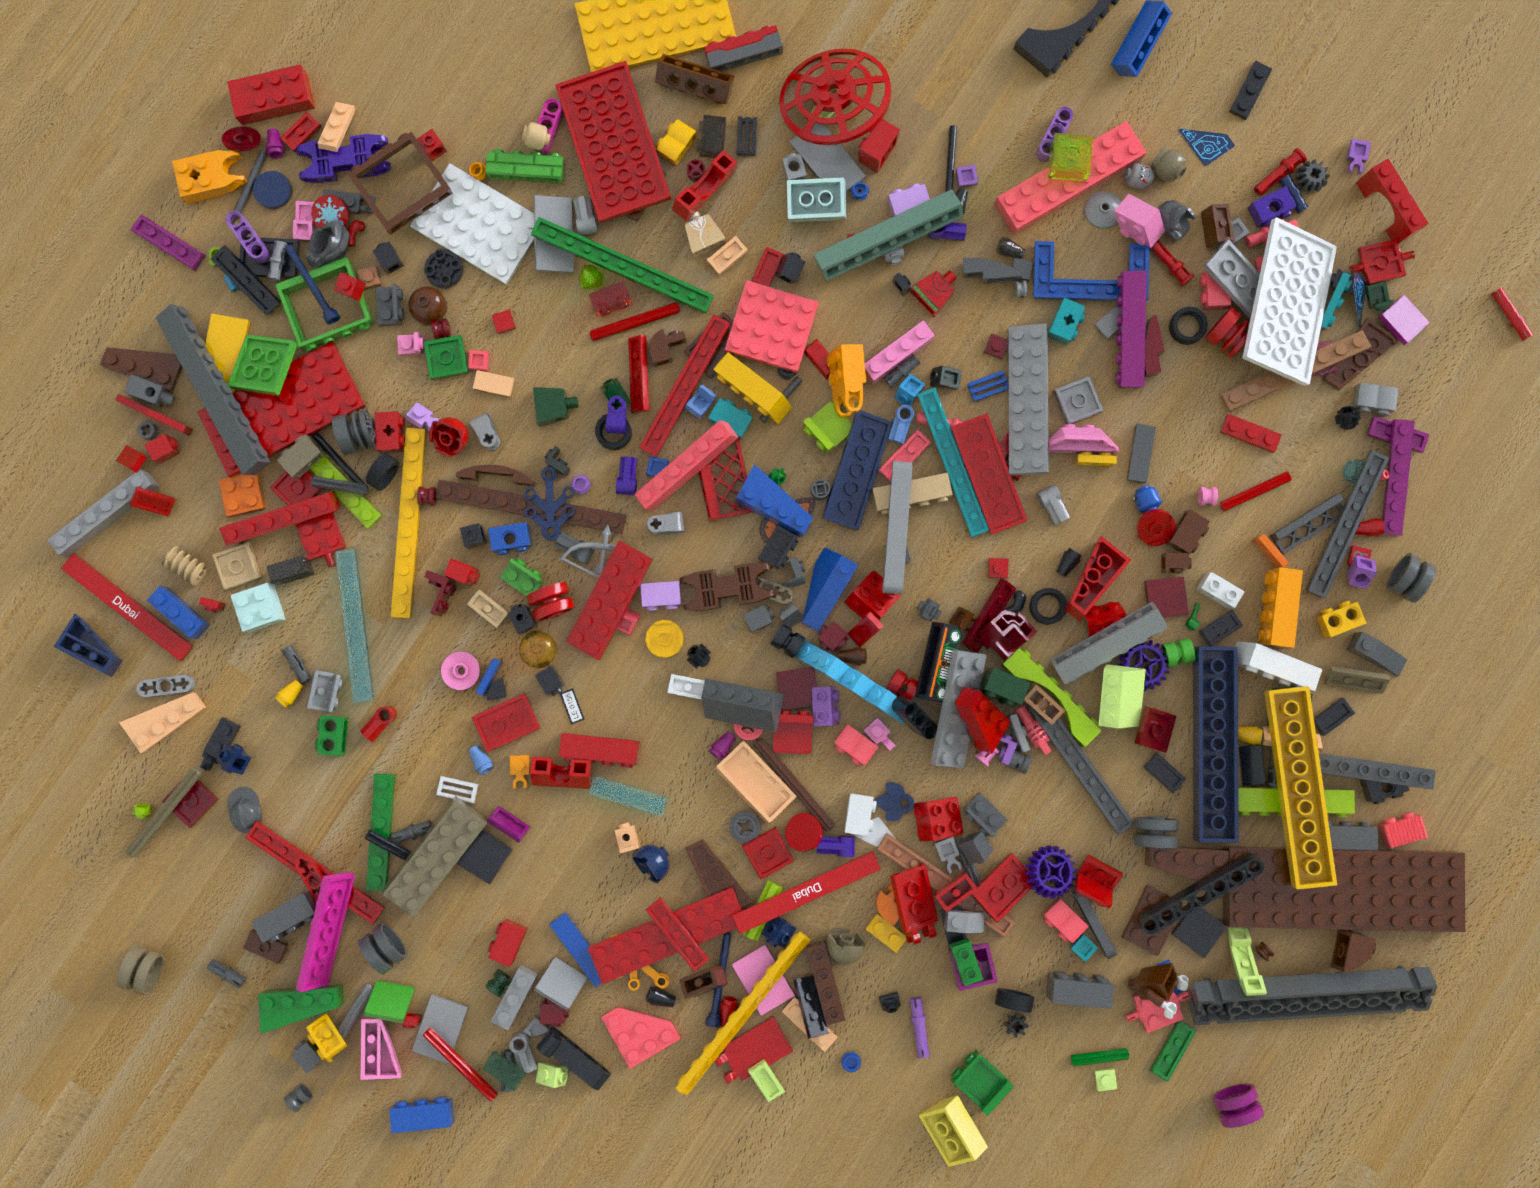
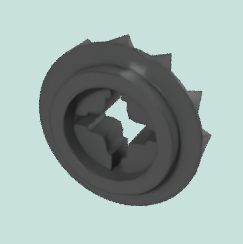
M746 811L737 813L730 822L731 835L739 842L747 843L756 838L760 833V821L753 813ZM749 819V827L753 831L746 830L741 835L742 827L738 822L745 824Z

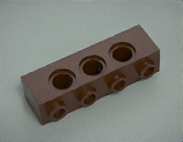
M662 54L657 64L655 82L663 87H672L683 93L688 92L699 98L713 100L718 104H727L731 96L735 76Z
M825 940L808 944L806 950L826 1025L846 1021Z

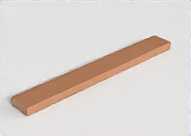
M886 833L876 848L904 869L926 864L930 886L936 891L953 879L888 833ZM971 895L958 904L965 911L984 912V924L1004 938H1006L1016 923L1007 915L998 923L994 922Z

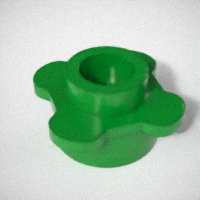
M775 468L768 477L777 485H781L786 479V474L783 468Z

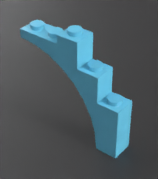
M804 640L795 655L796 658L852 691L891 718L904 724L903 720L892 709V703L897 698L896 695L851 668L837 657Z

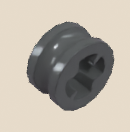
M143 422L138 426V434L144 439L152 440L157 436L158 429L150 422ZM146 427L150 429V434L144 431Z

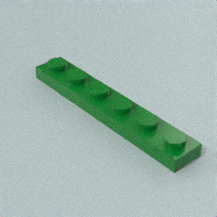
M375 773L370 830L391 840L395 774ZM369 842L366 890L383 891L384 886L388 883L390 852Z

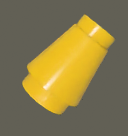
M295 679L278 691L275 699L287 708L293 704L304 686Z
M1238 727V740L1254 746L1255 744H1261L1262 729H1258V727Z

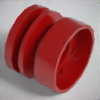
M1233 307L1218 320L1205 336V339L1214 346L1223 341L1224 344L1220 349L1222 353L1230 347L1231 349L1226 354L1228 358L1233 357L1245 347L1248 330H1245L1250 322L1246 320L1239 325L1237 322L1241 314Z

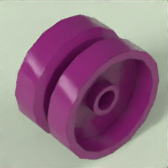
M1244 1083L1229 1086L1218 1091L1212 1097L1216 1109L1221 1110L1218 1116L1224 1127L1236 1128L1254 1123L1264 1116L1261 1103L1256 1101L1258 1094L1253 1084Z

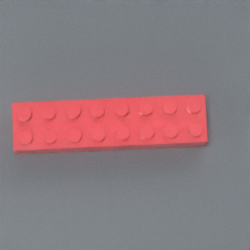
M1125 121L997 197L994 204L1012 234L1015 235L1126 170L1133 163H1138L1147 152L1128 122Z

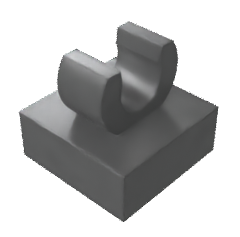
M788 603L789 608L787 610L779 609V616L786 626L791 628L804 619V616L795 604Z

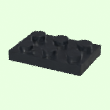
M261 238L270 252V257H272L275 241H282L287 243V245H291L299 256V240ZM241 244L239 259L256 276L268 277L271 262L268 260L265 263H258L247 253ZM262 249L256 251V256L261 254ZM285 250V265L282 267L280 278L296 277L298 269Z

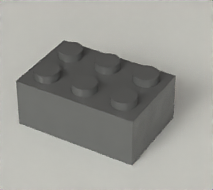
M307 891L251 923L262 943L268 940L272 943L286 936L287 933L304 926V923L312 921L316 902L310 892Z
M1054 970V973H1048L1046 997L1052 1003L1112 1009L1114 984L1108 978H1104V975L1093 974L1092 977H1088L1080 972H1073V975L1065 974V971Z

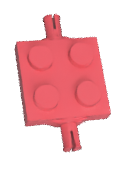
M1173 991L1169 1001H1165L1166 1003H1175L1177 1006L1176 1014L1173 1015L1172 1019L1164 1016L1163 1007L1159 1008L1149 1000H1141L1138 993L1132 995L1136 1011L1125 1015L1128 1023L1140 1019L1147 1033L1153 1032L1184 1019L1180 1010V1002L1190 999L1189 993L1186 991L1176 995Z

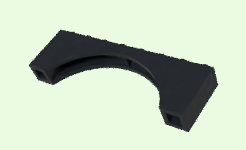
M1099 0L1085 17L1061 29L1035 30L1028 28L1016 41L1013 50L1045 77H1048L1051 73L1055 74L1061 67L1060 63L1063 59L1066 61L1074 52L1072 49L1075 46L1079 47L1083 43L1086 33H1092L1098 25L1096 22L1100 18L1103 20L1110 12V6L1112 4L1115 6L1120 0Z

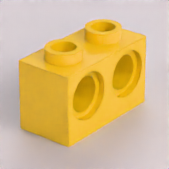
M1348 600L1338 604L1340 608L1333 610L1330 607L1322 610V615L1316 616L1324 638L1333 637L1366 624L1358 602L1351 603ZM1347 610H1350L1352 613L1350 620L1346 616ZM1330 617L1335 621L1333 627L1328 623Z

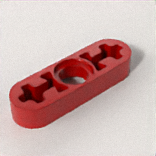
M302 855L296 859L295 868L316 902L320 891L316 892L315 890L321 888L320 885L324 875L311 855ZM302 859L309 861L307 864L309 870L314 869V872L309 873L307 876L305 873L309 871L306 867H301ZM312 875H316L320 879L317 886H313L310 883Z

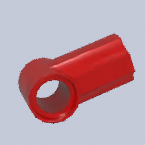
M384 706L377 709L375 715L360 730L362 735L371 742H374L385 728L396 719L397 712L395 708ZM384 710H387L390 714L388 720L382 716Z

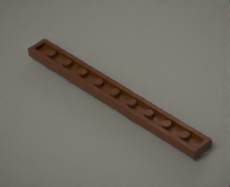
M444 480L438 481L436 499L526 516V508L533 507L542 519L547 520L546 513L524 495ZM566 503L555 513L556 521L563 514L564 507L571 505L575 508V515L569 517L565 522L566 524L604 530L608 525L610 532L623 534L626 520L625 514ZM568 508L566 510V514L568 515L572 514L573 512L572 508ZM529 510L528 516H533L534 510Z

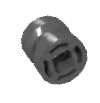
M823 479L816 480L811 486L812 497L816 500H824L828 497L830 493L829 483Z
M1015 750L1009 765H1006V767L1018 769L1020 773L1026 774L1032 757L1021 755L1019 751Z
M299 1084L295 1087L293 1093H288L284 1097V1101L292 1111L297 1112L304 1103H308L313 1097L310 1090L304 1084Z

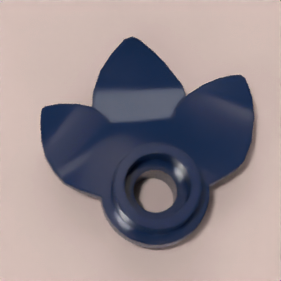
M894 782L886 783L887 793L880 795L875 800L881 809L887 811V821L899 820L903 813L911 811L914 807L913 798L904 792L901 785ZM903 799H906L908 801V804L905 807L901 806V801Z

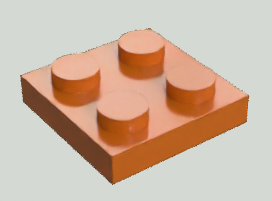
M241 474L232 478L219 479L226 517L266 509L259 474L255 476Z

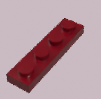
M1002 578L999 580L962 642L972 652H979L983 645L981 631L993 618L1004 610L1016 590L1007 580Z

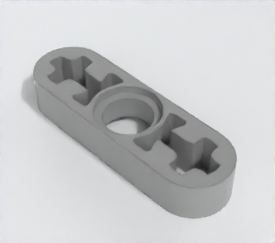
M189 675L142 680L138 683L136 690L141 697L186 693L194 689L195 680ZM184 679L189 681L186 689L185 686H176V683H182ZM164 681H168L171 685L167 692L161 688ZM146 684L147 686H156V689L143 691V687H146Z

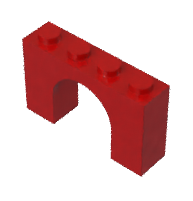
M1389 158L1372 167L1356 182L1365 198L1379 192L1389 201L1394 212V223L1385 231L1391 240L1397 239L1398 244H1400L1429 224Z

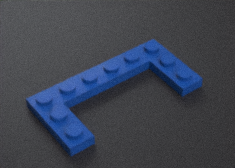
M1035 241L1033 299L1063 300L1065 297L1069 300L1116 301L1117 295H1120V287H1117V280L1053 279L1054 242ZM1130 243L1128 271H1147V302L1149 293V247Z

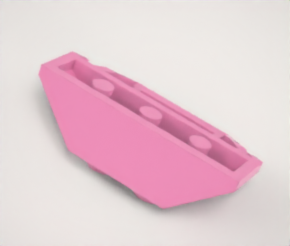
M1065 424L1064 427H1061L1049 438V453L1092 452V454L1108 452L1116 454L1119 452V447L1100 428H1094V425H1083V428L1075 427L1074 424Z

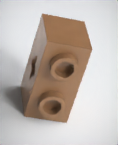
M1034 682L1030 684L1024 701L1048 723L1053 725L1065 710Z

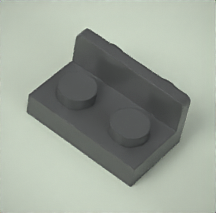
M392 284V287L376 288L378 326L402 325V319H404L403 307L401 308L403 290L397 284Z
M980 792L963 808L966 811L964 815L972 823L976 821L980 825L978 829L983 831L986 837L988 835L994 837L995 833L1007 821Z

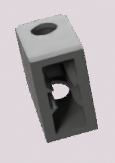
M132 374L124 393L158 407H161L162 404L172 406L175 401V396L167 393V389L163 386Z

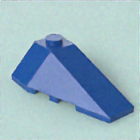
M828 548L823 549L814 566L802 623L817 632L820 631L857 569L858 564Z

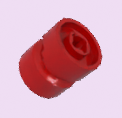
M897 669L885 689L894 695L898 694L911 700L916 693L918 681L914 678L908 679L906 673ZM903 684L908 686L905 691L901 689Z

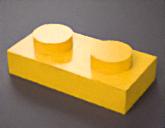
M1080 452L1075 457V465L1114 466L1117 464V456H1111V453L1102 452L1099 455H1092V452Z
M878 913L875 914L865 928L895 953L899 951L906 941V935L892 926Z

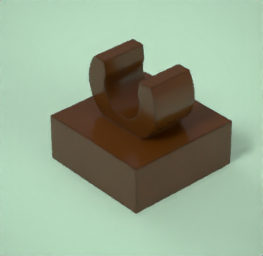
M958 607L949 623L963 631H969L970 628L967 625L970 621L975 622L974 614L969 610Z

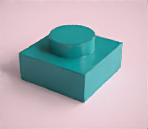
M1082 933L1070 949L1086 962L1098 947Z

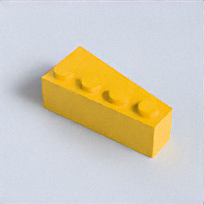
M729 352L713 369L717 374L716 378L724 385L728 383L730 389L735 394H741L749 405L757 407V410L762 415L768 416L777 425L793 408L781 392Z

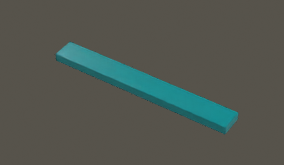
M934 387L917 394L971 537L989 531L936 388Z

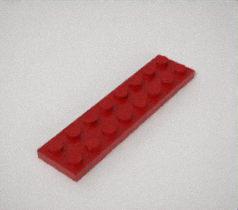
M730 887L677 909L673 913L695 941L700 944L736 929L731 915L742 911L733 887ZM653 920L588 947L602 984L679 953Z

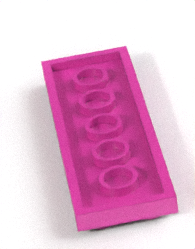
M351 872L323 876L305 954L302 959L300 975L298 976L296 990L300 992L329 985L355 874Z

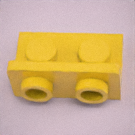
M327 1013L306 1027L309 1032L307 1037L312 1045L316 1044L319 1049L316 1052L322 1060L326 1059L329 1063L333 1062L332 1057L348 1046Z

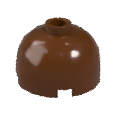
M428 286L415 290L408 301L409 312L414 320L426 326H430L431 321H442L448 309L447 301L443 294L437 289Z

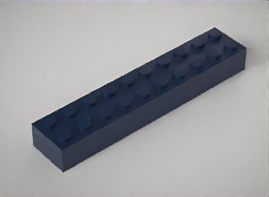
M1197 646L1194 647L1196 657L1195 662H1193V840L1197 842L1239 843L1238 647Z

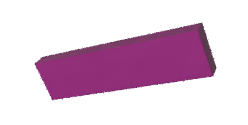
M140 215L131 228V231L194 271L197 270L205 258L203 253L143 215Z

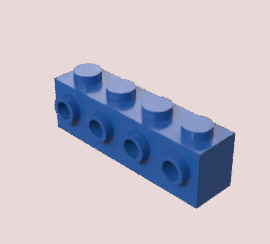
M1145 1L1111 63L1119 76L1137 77L1172 15L1171 10L1164 1Z

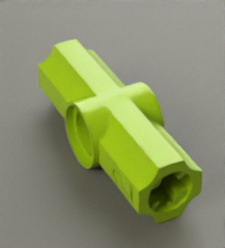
M767 880L757 903L781 893L783 887ZM767 922L742 934L758 941Z

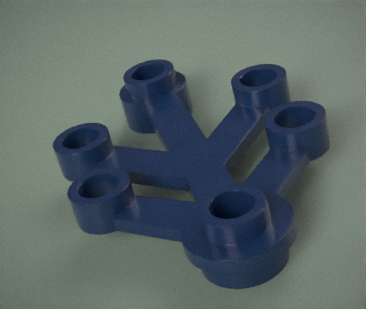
M545 467L541 472V476L546 486V503L537 495L533 488H527L524 496L528 500H532L546 513L547 522L537 514V510L533 507L526 508L525 515L529 519H533L542 528L541 533L546 540L554 541L561 534L560 527L569 517L575 515V508L571 505L565 506L563 514L556 521L555 513L569 498L574 496L575 491L570 486L564 487L562 495L554 502L553 482L557 479L558 474L553 467ZM547 471H552L551 477H546ZM567 489L572 490V494L569 496L565 494ZM529 491L534 492V495L532 497L527 496V493ZM568 508H572L573 510L572 514L570 515L566 514V510ZM529 510H534L533 516H528ZM549 528L554 529V533L551 535L547 532Z

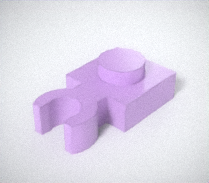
M418 402L406 414L405 418L420 429L425 425L428 431L439 420L438 418H432L433 412Z

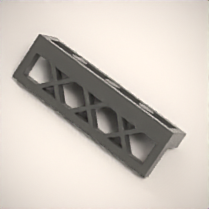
M1340 493L1330 497L1269 535L1281 554H1285L1336 522L1339 515L1336 517L1328 516V512L1331 507L1336 506L1341 513L1343 506L1340 502L1344 500ZM1317 516L1323 517L1320 527L1312 526L1313 519ZM1301 526L1307 527L1304 537L1296 536L1297 529ZM1285 536L1291 537L1290 545L1284 548L1279 540Z

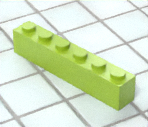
M1238 787L1239 815H1251V812H1258L1260 816H1270V812H1278V816H1281L1278 788ZM1324 789L1328 817L1329 813H1336V817H1348V814H1355V790Z

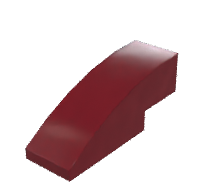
M1153 315L1148 320L1145 330V378L1156 376L1161 372L1158 356L1165 352L1157 315Z

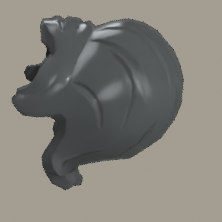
M1176 200L1166 201L1157 208L1163 221L1164 233L1170 235L1173 242L1179 241L1189 231L1188 218L1196 219L1195 214L1190 208Z

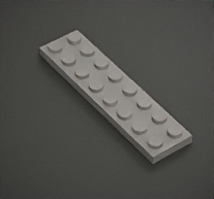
M1047 324L1009 327V474L1011 476L1049 474Z

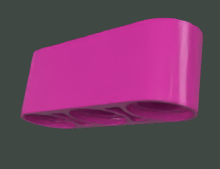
M551 98L545 102L537 123L544 126L552 125L547 130V134H551L548 146L544 145L542 150L534 149L535 152H540L542 155H547L550 152L563 117V110L557 99ZM553 107L558 108L554 113L549 112Z

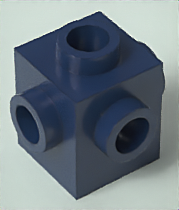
M225 744L219 752L216 761L225 772L243 775L251 757L244 751V747L238 744H233V746Z
M778 916L766 923L761 934L767 938L766 942L771 946L776 947L779 945L785 948L796 927Z

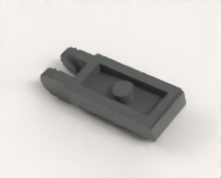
M323 189V196L331 194L343 199L348 205L350 213L374 214L371 207L361 206L362 202H366V200L359 193ZM370 195V197L375 203L376 197Z

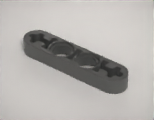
M1076 890L1072 891L1074 899L1106 958L1110 959L1116 956L1117 953L1088 898L1080 896Z

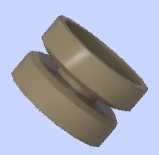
M137 945L133 946L122 961L117 976V986L125 990L133 988L135 993L144 996L148 995L160 977L164 964V955L156 951L148 953L146 948Z

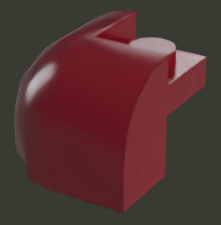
M1004 610L983 628L981 639L986 649L992 647L1005 661L1037 631L1019 612L1016 614Z

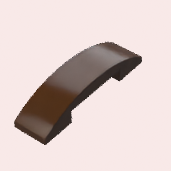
M477 465L456 472V477L463 480L478 481L480 473L511 476L516 485L535 486V482L525 474L500 465Z

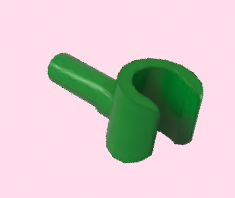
M1195 603L1193 613L1185 623L1186 627L1192 631L1196 630L1200 625V622L1195 619L1200 607L1199 603Z

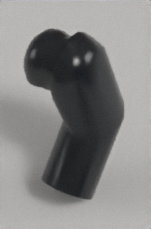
M1020 590L1015 591L1013 594V605L1004 610L1013 613L1023 610L1026 595Z

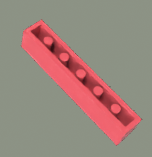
M719 420L634 495L645 509L654 511L739 437L728 422Z

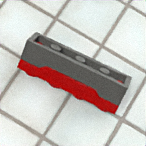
M767 25L762 27L761 30L747 31L741 36H730L724 41H714L704 46L709 68L721 72L783 54V45L776 25Z

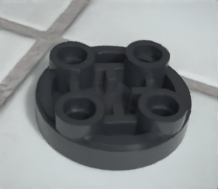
M437 249L426 260L424 273L434 286L450 288L461 280L463 265L455 253Z

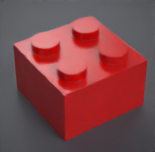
M883 118L869 131L868 138L864 137L858 151V162L876 173L879 172L897 144L900 132L899 128Z

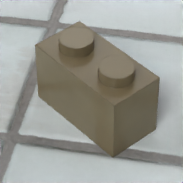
M308 435L298 437L294 442L295 444L290 449H285L277 460L292 478L299 479L326 455L317 442Z

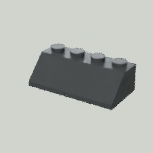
M705 678L701 696L705 718L777 733L784 694Z

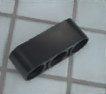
M898 696L894 699L892 703L893 711L913 732L926 739H932L936 735L937 725L915 702L903 696Z

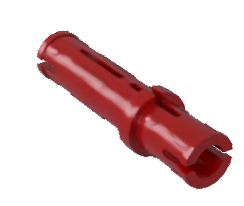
M1503 287L1491 293L1510 321L1511 328L1514 327L1522 341L1534 335L1524 322L1526 319L1524 316H1520L1503 290Z

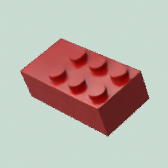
M301 64L227 81L234 115L241 125L315 108L308 75Z

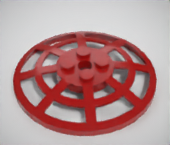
M846 48L824 51L803 61L787 77L780 92V112L788 129L804 141L818 145L847 143L868 133L884 117L891 101V82L887 70L882 63L866 52ZM834 55H855V56H856L853 60L845 59V58H834V59H830V58H829V56H834ZM822 59V62L814 65L804 74H798L807 65ZM863 59L873 62L881 70L883 76H871L869 71L860 62ZM833 63L848 64L843 70H832L831 67ZM824 66L825 73L817 78L809 76L815 70ZM856 67L865 77L854 79L849 73ZM792 80L799 81L795 89V99L785 104L784 97ZM803 83L812 84L811 92L800 96ZM873 83H885L884 96L879 108L869 102L873 94ZM867 84L865 97L861 98L856 95V86ZM832 89H838L835 93H829ZM811 99L816 106L812 114L802 105V103ZM852 102L858 104L855 109L845 115L843 114L842 110ZM797 106L799 112L808 119L804 129L799 128L791 121L787 111ZM864 108L873 114L861 126L851 131L847 130L845 121L857 116ZM822 111L835 112L836 117L823 118L819 117ZM815 123L824 125L838 124L840 134L825 136L810 132Z

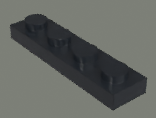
M226 245L222 246L211 258L266 316L281 303Z

